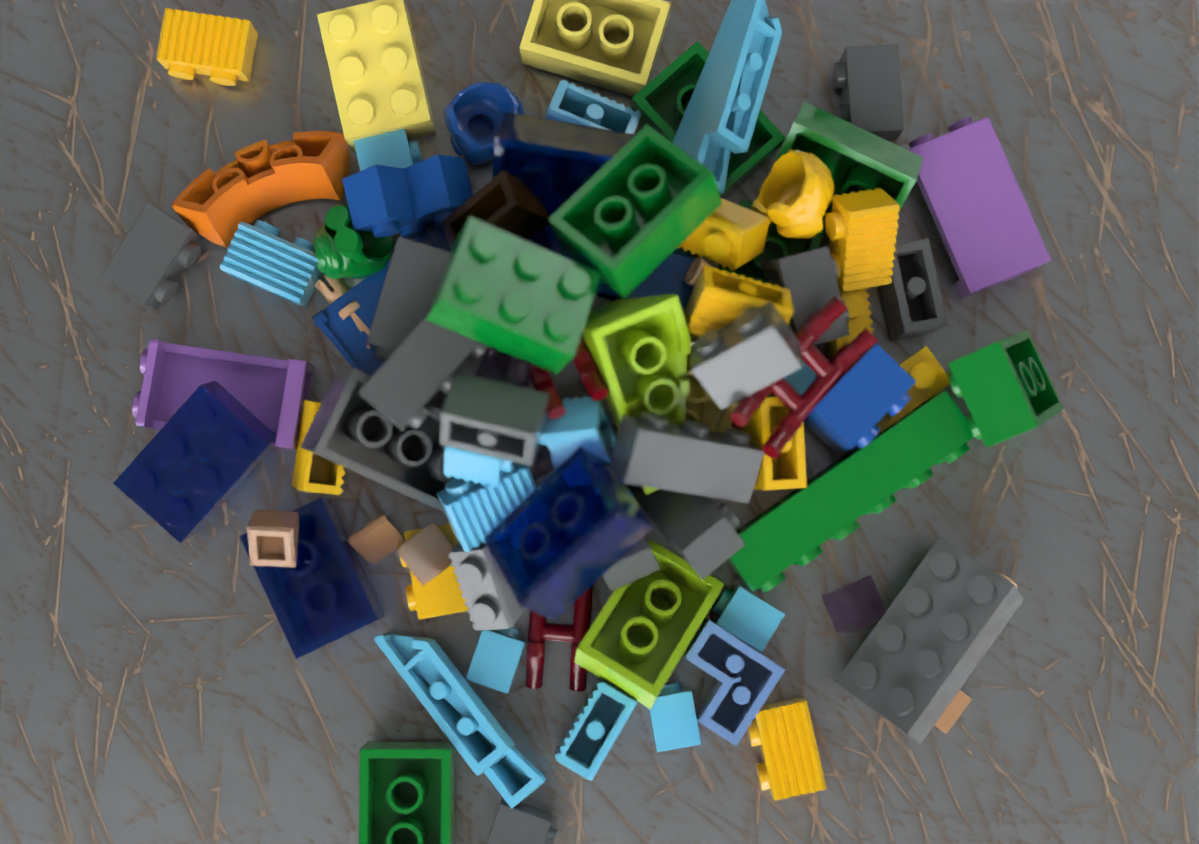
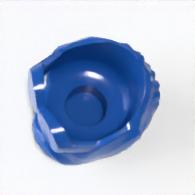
M476 82L455 95L454 99L444 108L443 117L451 133V145L457 155H464L466 161L473 164H483L491 161L512 146L521 133L524 121L523 105L519 102V98L515 96V93L500 83Z

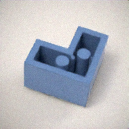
M705 618L683 655L685 659L717 679L696 712L698 722L737 746L785 669L710 619Z

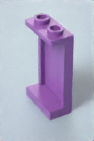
M967 117L948 127L949 133L934 138L933 133H928L908 144L910 147L909 151L924 158L917 183L958 275L959 281L954 284L960 300L1030 272L1051 261L989 117L974 122L972 117Z
M150 339L149 347L143 350L140 358V372L144 376L141 391H137L134 396L132 405L133 416L136 417V425L141 427L297 450L304 400L310 399L315 366L307 361L294 359L286 361Z

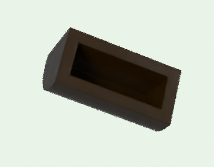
M503 170L441 223L452 251L455 240L469 217H473L528 241L549 224L548 219L550 216L538 197L523 181L510 172Z

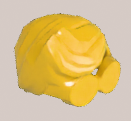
M790 149L774 162L770 173L759 189L757 199H754L751 205V209L769 217V225L774 222L779 235L782 237L811 239L822 231V218L834 196L835 189L831 171L812 153L808 154L807 152Z

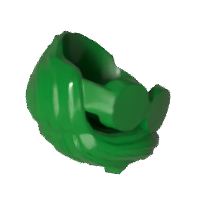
M336 205L327 212L325 223L316 231L313 242L318 258L317 268L331 279L346 277L364 279L385 268L386 262L391 257L395 247L392 235L374 237L373 232L354 230L348 205Z

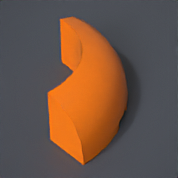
M331 131L293 133L294 140L269 145L267 139L234 152L236 160L223 166L215 173L210 168L205 170L178 195L171 206L184 223L196 233L215 244L227 248L234 238L241 221L251 224L270 211L298 201L309 199H333L340 201L345 191L342 179L350 174V151L343 133Z

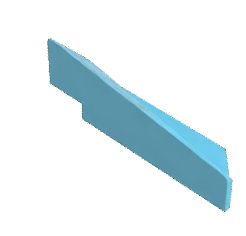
M731 0L672 142L714 173L720 195H723L730 152L734 154L748 152L783 33L779 18L769 16L765 0Z
M392 631L377 635L374 638V641L476 776L485 773L511 809L531 796L547 780L514 747V742L435 639L399 635Z

